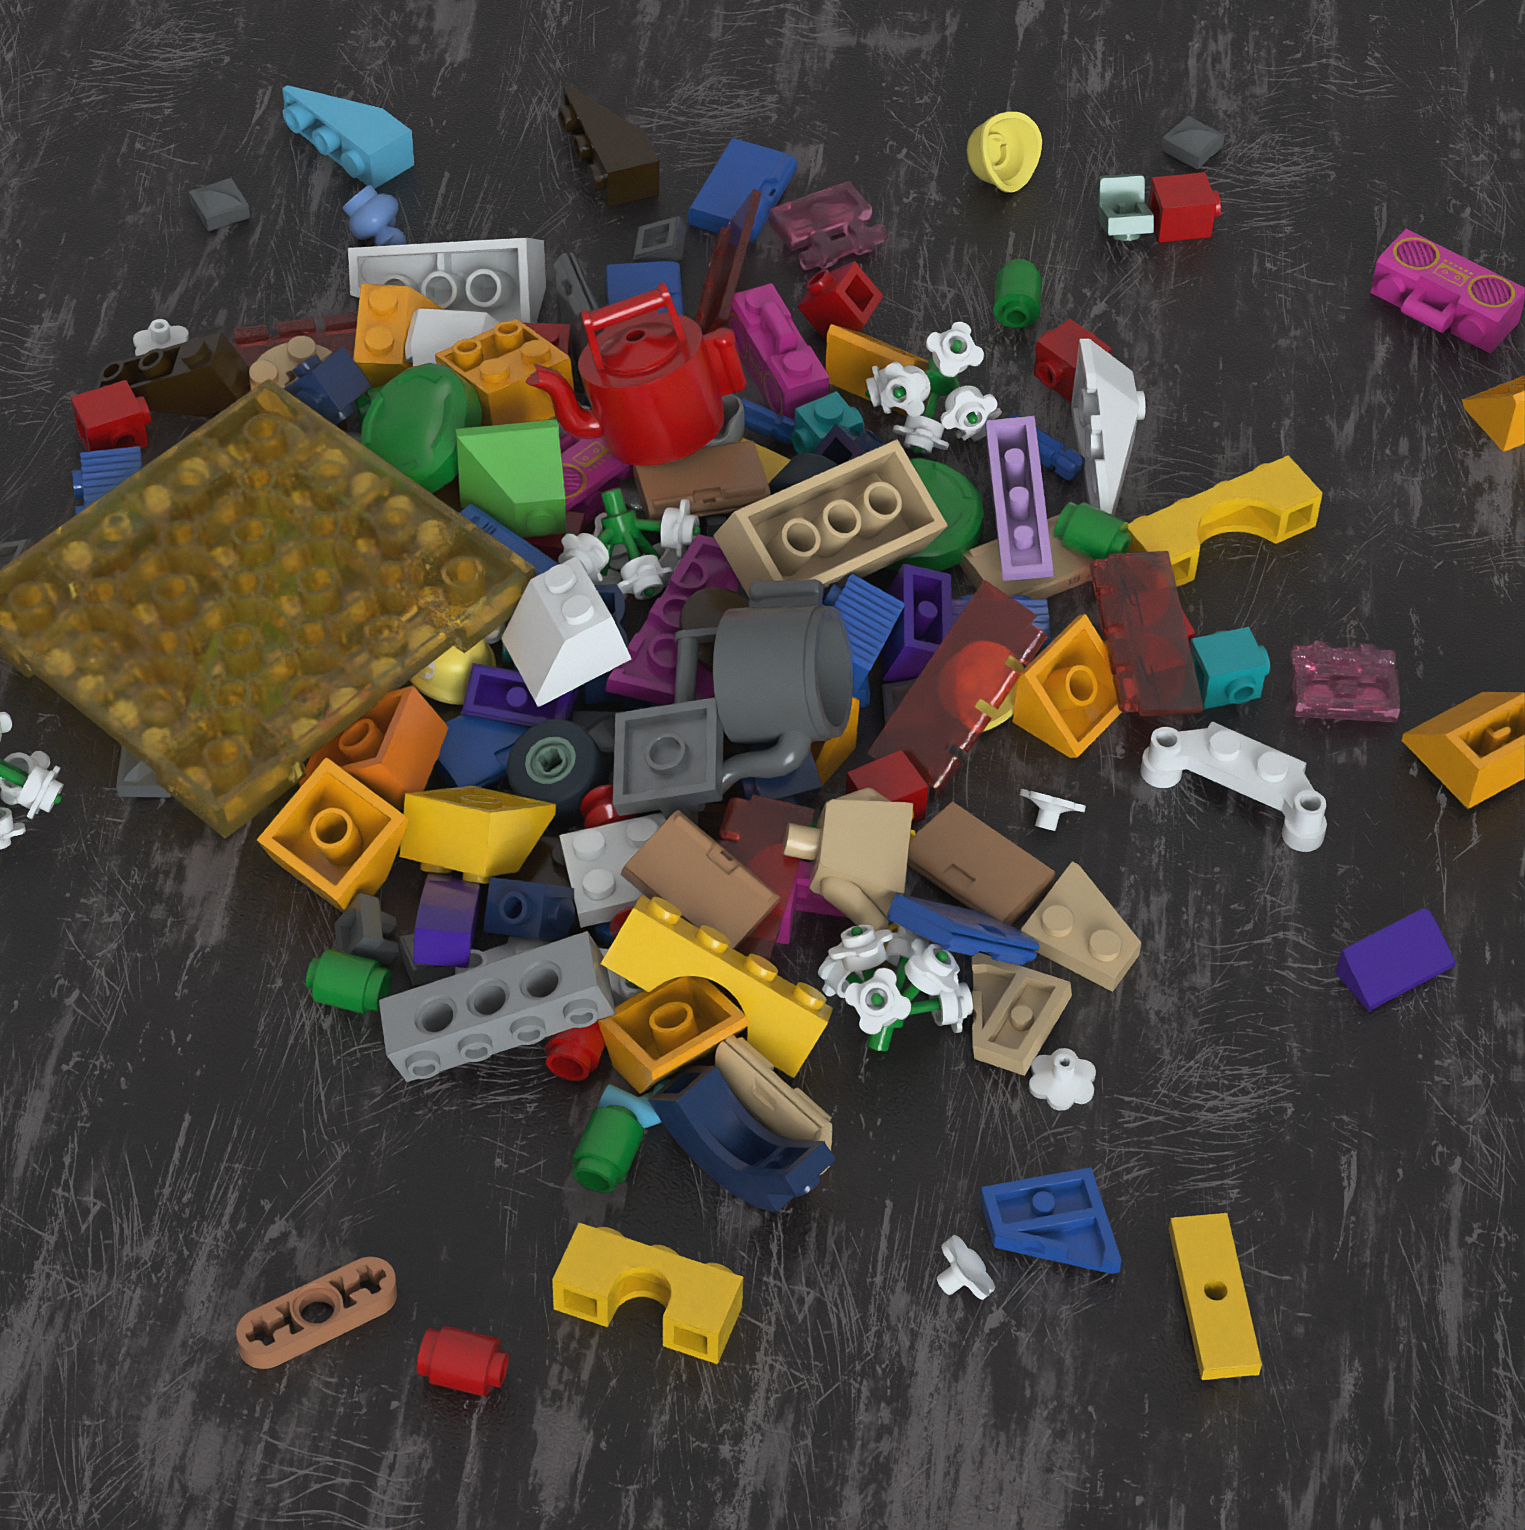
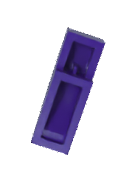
M431 872L428 874L415 924L413 963L469 968L471 950L474 948L483 889L482 883L465 881L462 879L463 874Z

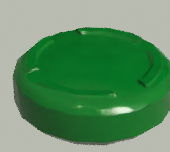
M434 363L409 367L391 379L372 400L362 423L359 451L366 473L376 484L389 492L410 499L430 495L451 482L458 474L456 429L481 427L482 408L477 391L463 376L451 368Z
M922 458L909 459L948 527L925 549L885 567V569L898 572L903 564L940 572L960 564L963 554L967 550L977 547L984 521L981 494L967 476L947 464Z

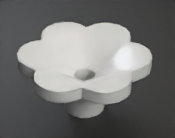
M164 319L154 320L147 330L139 331L134 335L135 355L139 356L153 349H163L184 343L189 340V333L183 326H170Z
M1021 789L1019 794L1031 799L1040 808L1035 826L1052 831L1056 830L1061 813L1068 811L1085 812L1086 808L1085 805Z
M1066 1048L1057 1049L1052 1055H1039L1032 1062L1031 1073L1033 1076L1029 1081L1030 1093L1036 1098L1046 1099L1053 1109L1059 1111L1067 1110L1073 1103L1085 1104L1092 1099L1094 1095L1092 1082L1096 1075L1095 1066L1087 1060L1078 1059L1072 1050Z
M953 1235L942 1244V1251L951 1265L937 1276L938 1284L948 1295H952L965 1285L979 1299L984 1300L995 1290V1285L991 1277L986 1273L984 1262L974 1250L967 1248L963 1240L956 1235Z

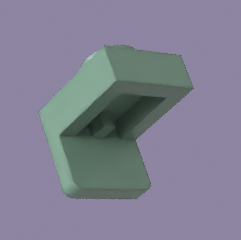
M1142 174L1104 175L1098 178V222L1107 235H1112V238L1116 240L1131 241L1139 239L1140 234L1153 233L1154 215L1145 204V178Z

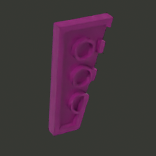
M696 535L670 577L666 590L661 598H657L640 632L634 635L628 645L627 650L631 660L613 669L608 677L605 691L661 705L674 704L678 643L674 640L675 633L680 631L679 616L684 603L692 594L704 588L719 587L736 592L739 580L715 538ZM699 663L697 667L695 701L712 698L714 690L713 674Z

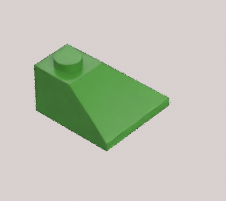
M557 419L456 429L461 507L466 508L472 503L521 538L566 533V501Z

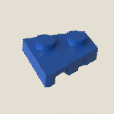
M1091 1167L980 1188L979 1201L994 1248L1109 1274L1120 1272L1122 1259Z

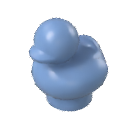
M369 184L342 207L350 217L349 230L356 239L365 240L375 237V246L407 245L404 233L394 227L399 203L392 195L378 194Z

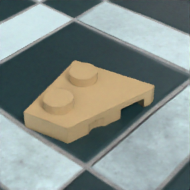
M1073 861L1020 930L1038 942L1039 950H1034L1035 952L1112 992L1138 958L1141 948V941L1080 865Z
M978 952L972 956V1039L974 1059L1025 1076L1072 997L1071 983L1020 965L996 961L991 956Z

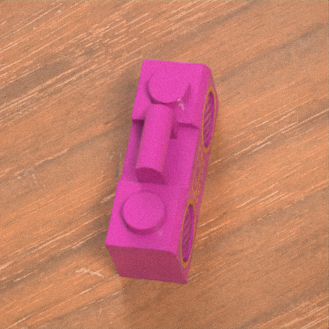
M1405 229L1378 258L1370 293L1400 307L1401 313L1441 333L1450 328L1451 334L1490 354L1518 325L1525 301V287L1408 229Z
M772 283L732 294L728 299V328L732 329L735 333L736 339L734 342L738 355L769 408L777 412L776 416L778 417L781 414L795 420V408L829 395V376L811 346H807L791 319V313Z
M567 432L559 438L566 511L585 513V525L606 511L601 492L620 487L624 497L637 488L633 477V465L621 462L613 457L605 446L602 437L581 439L573 437Z

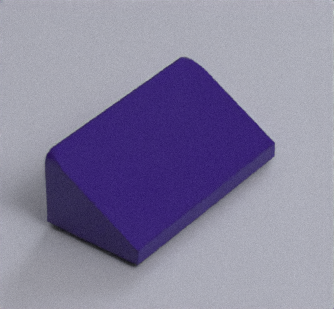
M473 663L462 714L526 727H532L548 720H569L579 689L577 687L538 707L518 671Z
M1424 907L1344 948L1340 953L1335 973L1367 1011H1370L1453 968L1456 961L1434 916Z

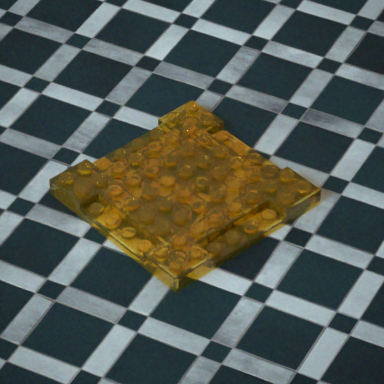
M268 378L0 569V656L27 678L35 674L149 766L154 771L157 783L226 839L306 777L303 762L379 704L380 700L388 692L397 690L452 646L466 653L510 619L530 579L536 577V571L532 564Z

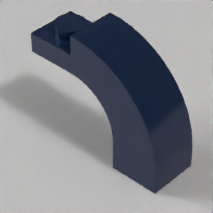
M686 1066L648 1099V1102L671 1136L706 1174L738 1198L767 1211L778 1212L793 1197L804 1195L814 1189L822 1179L820 1174L836 1160L825 1141L789 1140L772 1133L762 1126L741 1105L716 1066Z

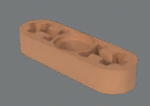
M363 1257L251 1310L240 1319L236 1328L241 1358L245 1363L254 1368H273L383 1315L393 1307L397 1299L394 1269L387 1261L381 1258ZM369 1280L374 1286L380 1285V1291L371 1294L368 1289H361L360 1283ZM340 1291H344L346 1301L350 1299L351 1307L344 1308ZM313 1302H325L334 1309L332 1316L322 1323L307 1322L301 1317V1313L307 1305ZM291 1317L295 1334L290 1333L289 1324L285 1326L284 1318ZM264 1331L268 1337H274V1342L264 1346L262 1341L255 1340L254 1335L257 1332Z

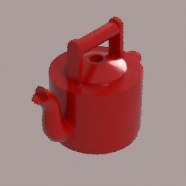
M665 282L658 284L659 288L590 312H588V309L580 311L588 344L579 357L578 368L592 408L584 409L580 406L568 381L555 370L534 363L536 371L526 379V384L541 389L550 395L555 416L566 432L573 437L581 439L602 437L605 446L613 457L631 465L652 466L673 462L687 457L706 446L716 437L724 423L725 408L722 397L734 392L743 391L747 383L734 342L736 339L734 331L730 328H719L714 332L703 335L701 328L694 320L677 314ZM663 307H666L668 313H654L643 315ZM611 326L610 328L604 330L603 332L595 336L594 331Z

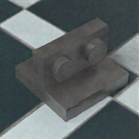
M715 697L616 713L613 807L619 816L661 810L666 819H668L674 812L679 810L698 826V811L704 810L705 803L722 800L723 727L718 715Z

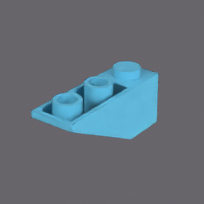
M289 85L282 88L284 100L283 117L287 126L293 132L300 133L313 143L321 154L328 155L340 164L351 177L358 178L365 185L368 186L370 184L375 189L414 166L412 130L383 108Z

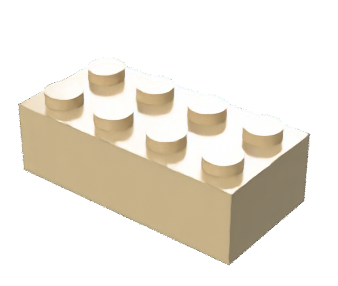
M897 439L734 511L713 536L749 598L750 585L756 579H762L765 582L816 579L823 584L824 596L829 593L833 584L844 587L851 573L859 578H863L925 549L948 525Z

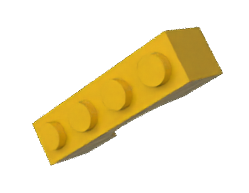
M1289 455L1271 463L1261 464L1253 471L1229 481H1221L1211 489L1190 498H1182L1171 506L1148 516L1144 515L1134 519L1128 524L1127 533L1132 535V541L1122 562L1150 594L1169 589L1172 590L1195 580L1200 544L1212 536L1226 532H1246L1261 536L1277 544L1316 527L1323 493ZM1157 560L1159 562V567H1164L1165 570L1163 568H1159L1160 570L1155 571V569H1158V562H1154L1155 566H1151V568L1149 569L1147 568L1150 567V565H1153L1152 561Z
M641 895L600 964L647 992H650L665 981L682 976H698L719 983L732 993L747 1016L749 1022L747 1026V1042L772 1063L774 1067L795 1078L828 1024L833 1008L825 1003L826 997L806 983L798 982L795 986L778 976V969L765 958L756 954H749L746 957L729 947V939L716 929L706 925H702L699 929L680 918L682 915L681 911L672 903L659 897H653L650 900Z

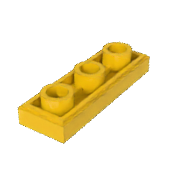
M1219 1213L1170 1218L1168 1229L1201 1380L1259 1375L1262 1362L1228 1214Z

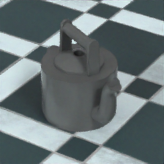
M756 579L749 588V607L728 609L723 614L718 627L681 630L675 633L674 641L678 643L674 704L695 701L699 643L715 642L713 683L718 715L725 734L735 744L777 743L774 747L766 750L737 754L724 760L722 795L741 778H773L788 775L798 769L808 756L812 741H828L831 738H838L847 727L853 695V666L850 641L840 612L833 606L822 604L823 584L819 580L765 582L762 579Z

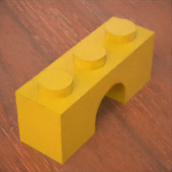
M578 1223L552 1279L554 1310L605 1327H609L615 1311L625 1301L636 1297H648L657 1300L666 1308L663 1314V1346L715 1364L719 1363L742 1309L743 1276L734 1274L729 1268L718 1263L704 1264L679 1256L674 1250L663 1245L649 1246L625 1238L618 1231L608 1227L595 1228Z

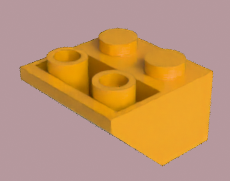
M516 318L511 321L498 323L493 329L470 339L457 341L452 347L435 354L436 364L451 368L463 376L477 391L482 408L481 427L545 421L555 417L550 395L541 389L526 384V379L536 371L534 363L557 371L568 381L574 391L571 358Z
M1481 692L1403 733L1401 741L1469 809L1525 779V692Z

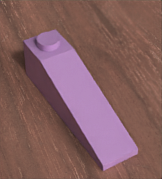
M1035 416L986 420L988 466L1003 581L1054 577Z

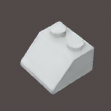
M577 556L530 579L501 638L538 707L631 660V656L612 615Z

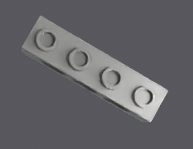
M586 931L380 999L379 1005L386 1055L405 1081L410 1082L416 1079L431 1078L440 1071L468 1062L483 1061L492 1054L520 1045L535 1044L544 1037L572 1028L587 1027L599 1019L615 1015L608 969L600 964L604 956L589 932Z

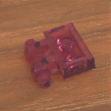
M850 181L769 209V224L791 251L806 245L809 246V250L798 255L799 263L804 270L817 266L825 269L836 265L838 258L852 253L860 256L871 252L874 249V245L882 243L888 238L883 224L880 223L869 228L865 225L871 222L872 207ZM842 232L846 234V236L833 241L829 238Z
M1313 641L1312 646L1292 645L1291 665H1295L1292 677L1294 716L1397 722L1400 713L1398 670H1394L1395 651L1377 650L1375 644L1361 643L1358 644V648L1330 647V643L1327 641Z

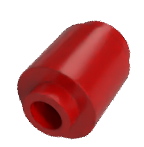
M598 1021L587 1027L572 1028L549 1036L545 1046V1053L547 1055L546 1065L551 1072L563 1079L581 1081L588 1077L589 1072L597 1068L606 1045Z
M444 1325L441 1330L428 1328L418 1354L417 1374L429 1377L430 1384L486 1397L492 1386L498 1388L502 1386L507 1372L509 1353L501 1351V1339L447 1325Z

